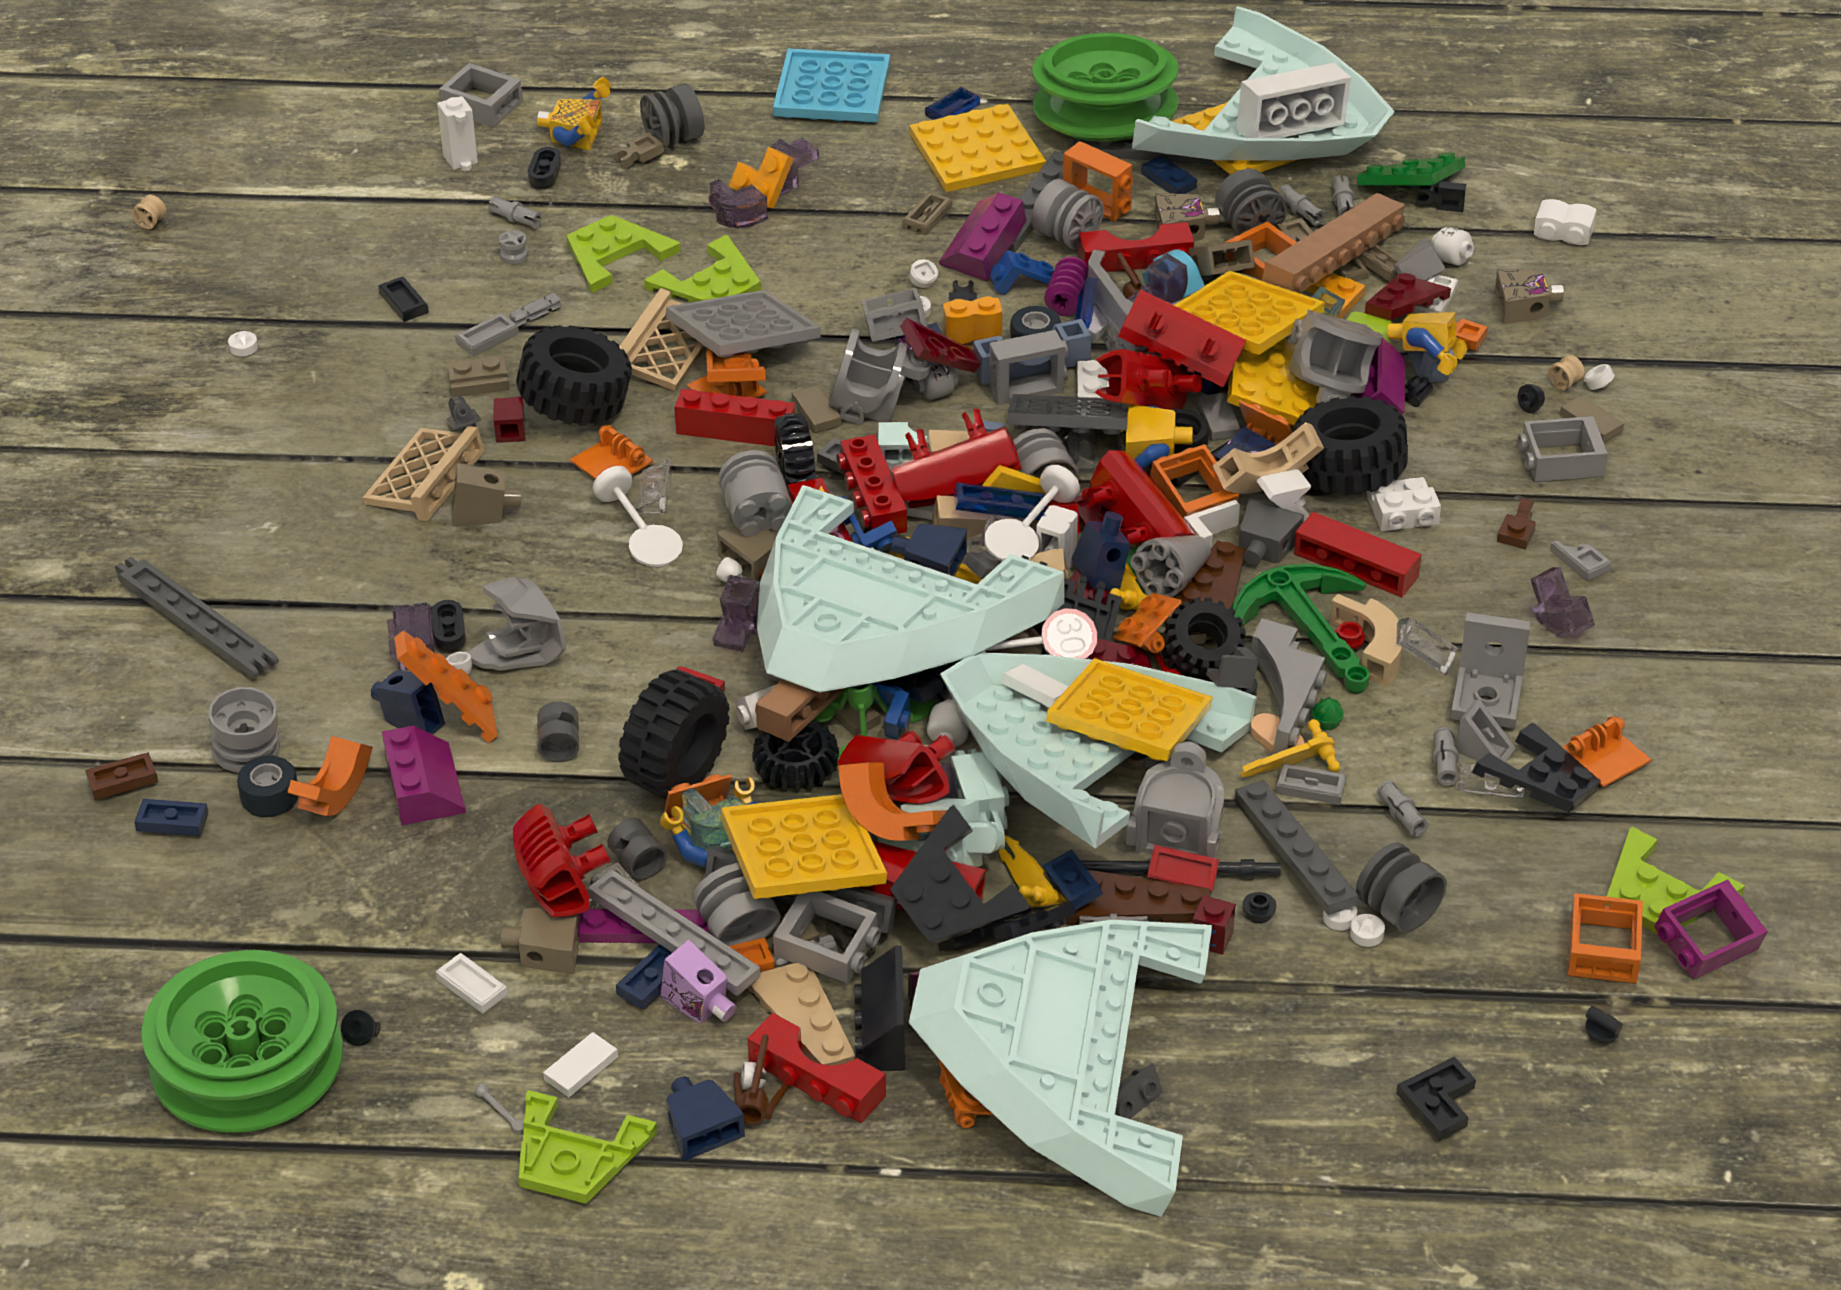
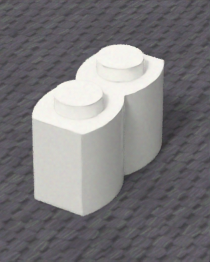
M1543 200L1535 219L1534 235L1540 239L1550 241L1563 240L1572 245H1587L1595 226L1597 209L1586 204L1568 205L1560 200Z

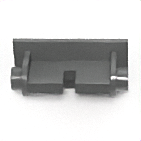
M454 395L449 399L448 406L452 417L447 418V421L452 429H459L460 432H463L467 426L476 427V422L481 421V418L475 409H471L460 395Z
M1153 1063L1149 1064L1146 1068L1133 1070L1131 1075L1119 1084L1115 1115L1131 1119L1163 1093Z

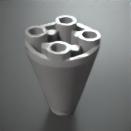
M1201 536L1154 538L1145 541L1137 549L1136 554L1131 557V566L1135 570L1137 579L1145 589L1147 596L1157 593L1174 597L1187 586L1210 556L1211 547L1209 542Z

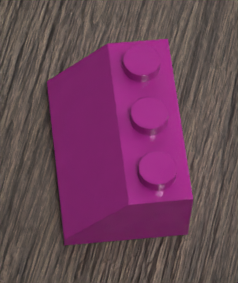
M997 192L978 201L939 260V265L988 281L992 267L998 263L1005 251L1010 248L1027 222L1023 200Z
M1382 338L1381 344L1375 350L1370 363L1365 391L1363 393H1353L1350 396H1355V398L1371 397L1375 401L1380 399L1385 401L1387 405L1391 404L1401 414L1405 413V357Z
M416 726L382 731L386 762L401 826L466 813L449 742Z

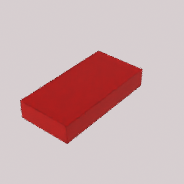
M1154 845L1147 879L1211 889L1212 893L1220 859Z

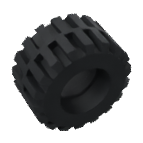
M1198 597L1193 598L1191 603L1185 601L1179 609L1176 608L1163 634L1165 646L1162 655L1164 659H1169L1167 665L1170 669L1176 668L1182 675L1206 681L1210 680L1206 675L1207 668L1219 669L1223 655H1233L1235 646L1244 647L1246 631L1245 628H1241L1243 624L1241 618L1234 617L1236 611L1232 607L1226 609L1224 607L1225 603L1220 600L1218 603L1212 602L1213 598L1206 597L1204 601H1201ZM1201 632L1209 635L1214 639L1218 648L1204 649L1197 646L1189 637V633Z

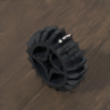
M789 413L776 417L773 430L776 460L788 490V484L815 479V457L805 417L800 413Z
M819 721L806 725L789 742L760 730L759 737L755 738L754 752H752L757 775L761 776L763 783H770L773 789L782 786L785 792L789 789H796L799 793L801 788H807L811 791L814 784L823 786L825 779H831L833 772L837 771L839 747L835 734L829 731L828 726L821 727Z

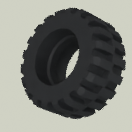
M562 325L553 326L551 329L548 327L541 329L525 342L516 384L525 403L528 406H533L534 410L540 415L545 414L551 420L564 421V424L572 425V423H578L579 426H587L589 423L597 425L604 422V420L612 419L622 410L632 375V365L624 349H620L619 344L614 340H608L607 336L601 333L596 334L587 328L578 329L577 326L569 325L568 327H562Z
M1347 396L1344 399L1337 397L1330 399L1329 402L1322 401L1317 403L1314 408L1310 407L1305 410L1293 428L1294 432L1305 422L1312 424L1324 447L1322 451L1306 463L1309 469L1302 473L1311 487L1314 489L1320 488L1322 492H1337L1338 495L1354 493V495L1363 494L1364 491H1376L1381 486L1386 487L1390 485L1394 479L1397 480L1408 463L1407 426L1405 419L1391 404L1387 405L1385 401L1380 399L1375 401L1371 397L1355 398V396Z
M682 670L663 672L659 674L658 678L648 683L649 687L638 696L639 700L635 705L633 704L629 712L631 714L628 721H625L623 737L620 738L619 747L621 748V751L618 753L619 767L626 780L664 799H667L668 791H671L673 787L682 783H689L690 785L700 783L705 779L706 774L711 772L716 757H719L721 753V746L726 739V728L730 720L728 715L730 710L729 703L722 689Z

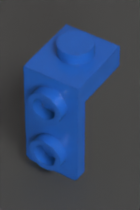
M1006 250L998 263L992 267L989 276L996 292L1005 295L1019 274L1049 284L1054 268L1045 261L1039 262L1030 259L1024 253H1014Z
M854 513L843 521L845 526L848 524L852 525L855 532L850 535L854 543L868 548L873 547L874 550L883 553L891 550L893 538L899 536L892 520L865 534Z
M872 683V685L877 686L878 694L885 704L890 707L884 720L885 736L898 740L901 730H906L911 720L912 713L909 711L911 708L909 693L895 685L888 687Z

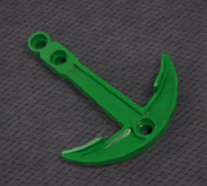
M1315 564L1283 565L1262 572L1243 586L1232 607L1236 611L1234 617H1240L1243 621L1241 628L1258 615L1259 606L1275 600L1322 652V657H1325V661L1338 677L1344 678V685L1349 692L1362 693L1368 687L1369 670L1360 665L1358 656L1345 640L1337 636L1304 591L1320 587L1322 594L1339 591H1363L1366 588L1365 582L1336 568Z

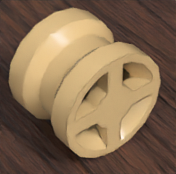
M146 195L141 200V203L132 209L131 214L135 223L140 227L152 229L157 224V221L166 215L167 210L163 201L158 197Z
M1573 355L1565 356L1560 362L1554 363L1548 368V378L1551 384L1561 391L1567 390L1573 383L1580 382L1585 375L1581 361Z

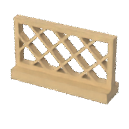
M660 288L619 347L627 353L632 365V375L676 391L705 346L699 341L696 344L686 345L684 339L693 337L685 331L679 332L676 327L677 325L666 318V307L682 303L671 300V291ZM670 328L672 333L660 335L658 330ZM677 341L680 347L667 348L665 343ZM658 344L661 350L649 352L647 346ZM684 354L687 360L675 362L672 356ZM666 357L668 361L667 364L656 365L654 359ZM647 361L650 367L641 368L634 364ZM673 371L675 378L670 379L662 376L661 373Z
M467 426L463 433L420 428L362 497L364 504L415 512L417 520L428 522L454 490L456 464L461 463L473 466L484 453L485 449L478 427ZM424 439H431V440H433V441H430V442H427V443H425V444L420 445V444L424 441ZM453 443L452 446H450V447H448V448H444V446ZM440 448L439 451H436V452H434V453H431V454H428V455H425V454H424V453H427V452H429V451H432V450H435V449ZM418 455L421 456L420 458L406 462L410 458H413ZM440 460L437 464L430 466V463ZM426 466L424 469L410 473L413 469ZM405 472H406V474H407V475H404V476H401V477H398V478H396V479L391 480L394 476H397V475H399V474H402V473H405ZM425 478L422 482L415 483V481ZM411 483V486L395 490V488ZM389 490L392 491L389 494L378 496L379 494L387 492ZM408 496H410V498H411V500H404V499H402V498H405V497H408Z

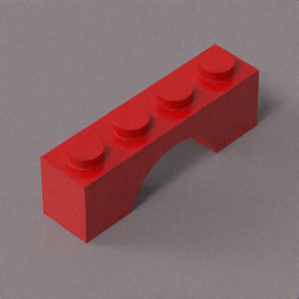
M1188 222L1161 224L1159 230L1153 236L1142 240L1120 239L1110 234L1107 230L1079 232L1078 255L1088 265L1094 249L1105 251L1106 253L1100 265L1106 272L1125 271L1117 257L1118 253H1122L1131 270L1151 268L1150 264L1154 263V258L1175 249L1182 250L1189 255V249L1194 248V239Z
M773 1012L747 1038L749 1062L756 1063L762 1036L768 1035L769 1040L763 1066L765 1071L780 1078L786 1085L794 1086L807 1093L813 1100L821 1101L836 1109L844 1117H850L862 1123L886 1097L885 1073L858 1058L840 1065H824L810 1060L802 1053L801 1028Z

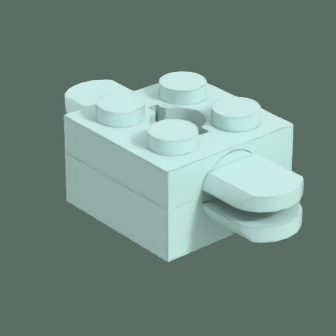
M976 748L969 749L968 754H965L964 750H957L955 756H951L949 798L979 799L980 821L996 822L1000 824L1004 832L1007 829V816L1004 806H1009V794L1007 787L1001 786V773L985 757L984 753H978ZM1004 838V843H1003L1002 847H1001L1000 849H998V850L1004 849V846H1005V838Z
M939 798L927 803H905L901 805V809L909 813L948 810L952 805L958 809L973 832L945 852L951 861L979 867L983 865L982 854L989 855L1000 849L1004 843L1005 836L1000 824L991 821H980L979 799ZM931 832L919 833L920 840L895 841L879 836L877 838L880 843L917 852Z

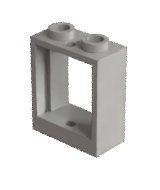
M468 63L439 88L441 102L452 97L463 96L472 109L473 121L492 128L497 126L523 102L520 79ZM471 88H475L492 95L485 100L467 94V92Z
M916 288L861 301L872 342L904 335L900 325L906 317L927 327L923 304ZM893 299V304H887V300Z
M1056 330L989 343V389L998 405L1011 403L1013 394L1052 395L1064 392V380L1068 378L1067 368L1064 364L1065 357H1068V347L1065 340L1060 339ZM1051 355L1050 373L1009 381L1010 363Z
M1594 416L1524 421L1523 433L1518 435V447L1520 451H1524L1526 470L1531 471L1534 482L1603 477L1605 475L1608 453ZM1580 444L1583 453L1541 456L1538 448Z
M820 891L798 895L773 935L774 954L776 957L792 963L805 965L810 970L848 984L854 973H859L862 970L869 948H874L879 941L881 929L878 928L877 913ZM815 914L857 930L844 954L801 939Z

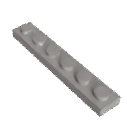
M613 869L588 888L591 899L672 953L687 940H690L727 976V990L736 996L761 976L758 965Z

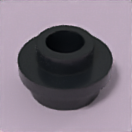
M1526 384L1520 387L1517 395L1520 407L1527 413L1538 411L1545 402L1543 390L1533 384Z
M1254 892L1244 898L1243 911L1250 921L1265 923L1275 914L1276 901L1267 893Z

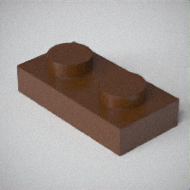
M149 752L85 770L94 800L158 782L157 773Z

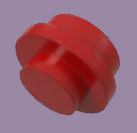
M1343 622L1335 630L1337 636L1345 640L1352 650L1364 644L1365 634L1361 626L1355 622Z

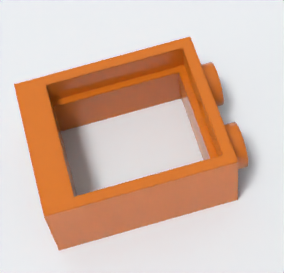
M1081 141L1063 153V180L1101 199L1104 206L1103 217L1115 222L1122 215L1129 212L1132 206V164ZM1088 168L1113 179L1112 195L1087 184Z
M1268 221L1226 241L1252 240L1253 253L1266 247L1276 255L1297 243ZM1226 252L1228 262H1233V252ZM1254 256L1255 267L1243 269L1242 274L1253 276L1262 281L1265 263Z
M1205 444L1195 448H1187L1183 452L1168 457H1161L1152 463L1150 477L1183 518L1233 500L1238 502L1239 499L1238 493L1223 489L1213 468L1217 461ZM1199 471L1213 494L1185 503L1170 480Z
M1574 893L1570 917L1568 976L1637 984L1641 964L1643 901ZM1580 923L1630 929L1629 949L1580 944Z

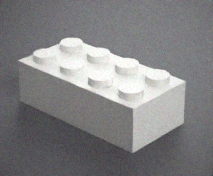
M1333 62L1242 81L1236 129L1245 138H1283L1344 125L1351 77Z

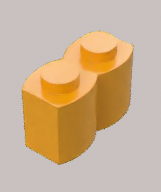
M985 296L973 301L955 299L944 303V335L962 344L995 336L1002 337V308L1000 300Z

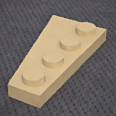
M791 963L761 972V976L746 988L750 994L754 993L760 999V1005L767 1013L773 1012L801 1028V1048L810 1060L824 1065H840L856 1059V1055L813 970L799 963Z

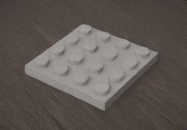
M767 290L666 307L667 319L698 340L703 346L709 348L717 356L723 358L732 357L734 353L740 352L756 353L759 349L767 347L782 348L784 344H805L809 340L820 338L821 334L820 326Z

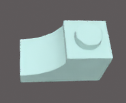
M879 422V446L886 461L895 466L913 458L905 437L906 433L910 432L916 444H918L917 433L908 427V422Z

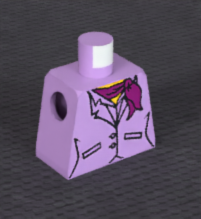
M687 940L665 958L660 995L663 1000L697 1023L705 1022L713 1014L725 1022L732 1017L737 1008L733 1002L725 997L728 982L727 976L690 940Z

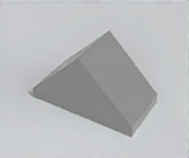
M1422 238L1394 265L1398 274H1413L1421 280H1427L1445 269L1435 248L1427 238Z
M1474 700L1460 719L1456 748L1458 753L1477 761L1491 753L1506 762L1516 749L1481 700Z

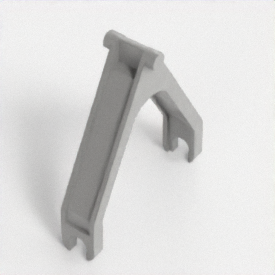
M1094 249L1088 261L1089 270L1085 292L1118 336L1133 302L1124 297L1100 265L1106 252ZM1119 338L1127 350L1138 353L1148 349L1145 346L1140 348Z

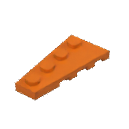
M706 347L707 382L724 386L729 385L731 382L766 381L765 368L763 366L759 367V362L756 358L751 359V353H734L732 357L723 358L717 356Z
M404 630L394 637L397 659L426 686L432 683L436 693L439 695L438 697L445 704L448 705L453 702L462 712L461 718L469 726L476 723L482 729L481 737L489 743L498 737L492 706L493 697L487 687L478 685L471 680L462 669L458 670L449 664L440 653L436 654L427 648L421 639L412 637Z

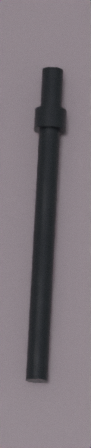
M1240 859V862H1219L1216 875H1240V879H1254V876H1281V863L1254 862V859ZM1081 860L1087 870L1112 874H1148L1150 861Z

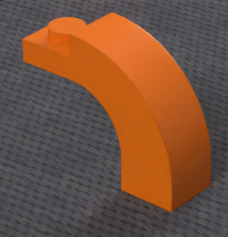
M331 736L325 760L316 777L308 783L294 780L290 782L288 793L299 796L297 808L324 816H334L342 811L361 784L373 747Z
M883 762L838 766L840 787L849 811L861 826L876 836L895 841L920 840L919 833L932 832L947 812V810L909 813L897 807L890 799L886 790Z

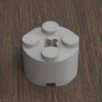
M752 466L736 474L737 479L732 483L730 481L727 483L725 495L735 526L741 530L743 536L751 537L756 535L758 531L767 529L779 531L785 521L792 503L784 477L778 470V473L771 471V468L768 466Z

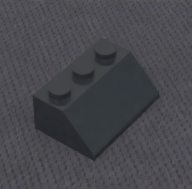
M894 946L861 970V984H855V1005H862V1010H855V1031H862V1036H855L856 1057H863V1062L880 1071H905L902 946Z

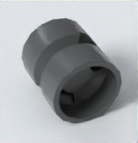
M558 701L545 704L537 714L538 752L544 759L552 762L571 760L579 751L578 711L574 706L566 702Z
M626 819L615 826L609 834L607 840L608 847L634 879L646 880L656 875L664 867L668 858L667 851L640 819Z

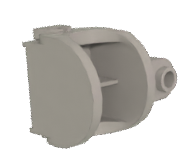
M1308 309L1303 321L1295 320L1288 340L1289 344L1294 345V353L1290 361L1289 370L1298 378L1320 387L1316 397L1317 403L1322 401L1329 402L1330 399L1337 397L1344 399L1353 393H1363L1368 382L1371 360L1375 350L1381 344L1383 335L1373 331L1365 324Z
M852 328L829 406L841 409L839 413L841 419L863 425L865 417L880 422H889L892 418L904 377L914 380L926 378L931 367V361L917 358L914 351L907 348L908 344L902 342L888 350L869 348L860 341L858 336L860 330Z
M1194 742L1177 744L1171 760L1161 762L1148 769L1137 793L1134 812L1127 824L1126 845L1135 846L1136 844V854H1139V852L1152 854L1154 845L1216 858L1223 835L1221 824L1224 786L1217 773L1206 766V753L1198 744Z

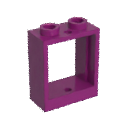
M1728 879L1664 908L1654 926L1659 938L1669 946L1675 954L1679 965L1687 970L1693 980L1758 950L1768 933ZM1713 909L1737 941L1704 956L1680 923Z

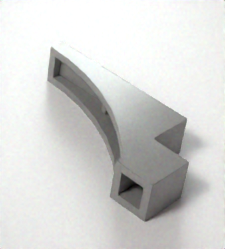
M1262 618L1252 637L1250 651L1259 659L1258 667L1267 678L1276 698L1280 718L1273 748V754L1288 749L1289 746L1295 747L1297 745L1301 732L1299 726L1305 727L1310 712L1308 707L1313 708L1316 704L1319 693L1317 688L1323 689L1327 678V671L1323 670L1325 657L1299 650L1300 642L1295 641L1298 628Z

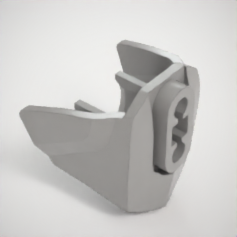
M510 577L483 586V593L498 602L493 605V608L503 612L509 623L503 629L486 632L488 639L467 652L471 655L472 664L483 669L502 671L548 665L564 653L567 648L561 620L551 603L534 582L527 578L518 579Z

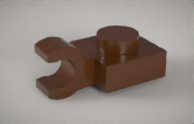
M1522 498L1516 516L1506 515L1499 529L1497 542L1526 550L1536 522L1531 520L1533 514L1531 509L1534 501Z

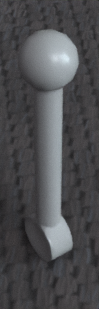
M485 1084L478 1085L475 1089L476 1095L480 1098H485L512 1125V1132L514 1134H523V1120H516L489 1093V1088Z

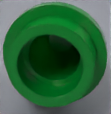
M1330 697L1326 699L1321 698L1319 703L1315 704L1312 708V718L1318 720L1320 728L1323 730H1333L1343 720L1344 711L1336 699H1331Z

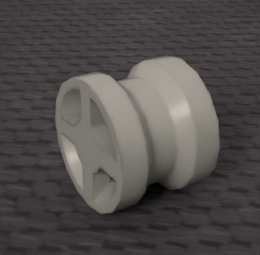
M509 230L499 236V244L502 247L500 255L505 263L518 264L528 258V249L525 246L527 243L525 233L519 230Z

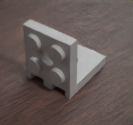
M1467 612L1451 719L1460 720L1474 700L1480 699L1500 727L1515 729L1531 621ZM1489 642H1498V643H1500L1502 646H1501V647H1492V646H1490L1488 643H1489ZM1481 696H1490L1493 699L1486 700L1481 698Z

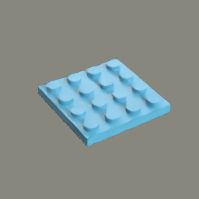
M788 48L773 105V116L809 118L811 120L861 121L863 123L878 122L890 67V54Z

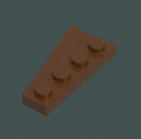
M1217 540L1211 548L1210 556L1187 586L1174 598L1180 599L1182 603L1185 601L1191 603L1193 598L1199 597L1201 601H1204L1208 597L1213 598L1212 602L1218 603L1219 600L1224 602L1226 609L1233 607L1244 562L1245 548L1235 546L1230 542Z
M1088 870L1099 884L1103 895L1076 909V914L1066 918V925H1078L1079 916L1102 917L1110 916V913H1117V916L1125 917L1147 916L1148 919H1159L1160 922L1190 923L1193 922V917L1203 895L1210 897L1211 889Z

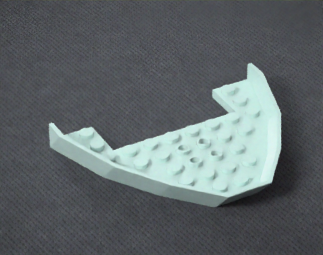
M1237 6L1235 8L1233 27L1215 46L1214 55L1257 68L1247 80L1333 62L1336 63L1351 77L1345 124L1283 138H1245L1236 129L1240 88L1204 131L1195 129L1191 125H1182L1170 121L1166 117L1154 116L1149 122L1137 119L1135 121L1132 149L1211 160H1296L1347 155L1376 137L1395 111L1365 78L1323 45L1262 13Z
M802 485L776 536L760 581L757 632L767 674L819 693L891 680L971 657L1046 620L1064 604V572L1010 554L978 584H974L830 535L829 533L854 512L853 501Z
M979 652L971 657L964 658L942 672L940 675L985 757L1024 800L1095 849L1128 824L1129 811L1119 808L1113 802L1102 801L1092 797L1084 789L1136 751L1123 750L1115 744L1103 740H1093L1085 734L1073 730H1063L1055 724L1046 722L1049 707L1002 683L1004 672L1023 663L1070 686L1090 664L1091 659L1054 655ZM1105 661L1212 696L1213 700L1210 710L1186 738L1218 752H1223L1250 731L1257 699L1254 695L1233 687L1217 686L1214 682L1133 664Z
M1105 920L1032 932L920 969L909 1024L955 1079L1027 1146L1127 1207L1162 1217L1176 1190L1183 1135L1115 1115L1138 965H1142L1201 984L1206 973L1212 925Z

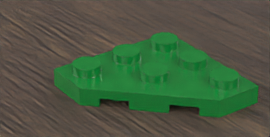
M1449 152L1441 153L1435 158L1423 160L1415 158L1405 159L1402 161L1403 163L1387 166L1379 164L1369 165L1366 167L1367 170L1357 174L1358 185H1434L1465 168V157H1455V153Z

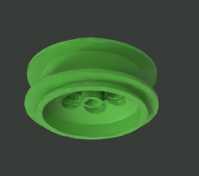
M1094 33L1069 38L1044 51L1038 56L1032 67L1033 79L1040 87L1033 99V110L1036 117L1046 126L1073 138L1088 141L1131 139L1134 137L1135 121L1137 119L1149 122L1154 116L1166 117L1170 120L1178 109L1177 94L1170 87L1178 76L1177 60L1166 49L1138 36L1121 33Z
M243 950L223 953L201 960L176 974L157 992L146 1010L142 1023V1045L149 1062L151 1083L158 1099L167 1110L182 1121L206 1130L226 1133L250 1132L288 1121L310 1108L327 1092L334 1082L342 1063L343 1040L337 1023L336 1001L330 986L314 968L299 959L282 953L263 950Z

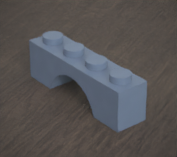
M1082 319L1054 325L1052 330H1056L1060 339L1065 340L1068 347V357H1065L1064 362L1066 368L1077 366L1078 361L1091 360V334ZM1001 336L973 341V351L981 363L975 373L982 385L989 384V343L1003 340ZM1051 355L1010 363L1009 380L1050 372Z

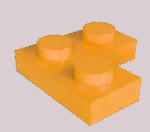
M768 147L759 170L746 163L738 162L728 187L766 207L774 208L794 158L775 148Z
M1331 273L1304 291L1320 296L1319 300L1325 302L1324 313L1322 314L1342 319L1365 295L1366 285Z

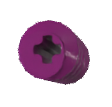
M1071 256L1059 260L1055 266L1045 292L1044 300L1046 306L1060 316H1069L1077 310L1088 278L1089 268L1085 261Z

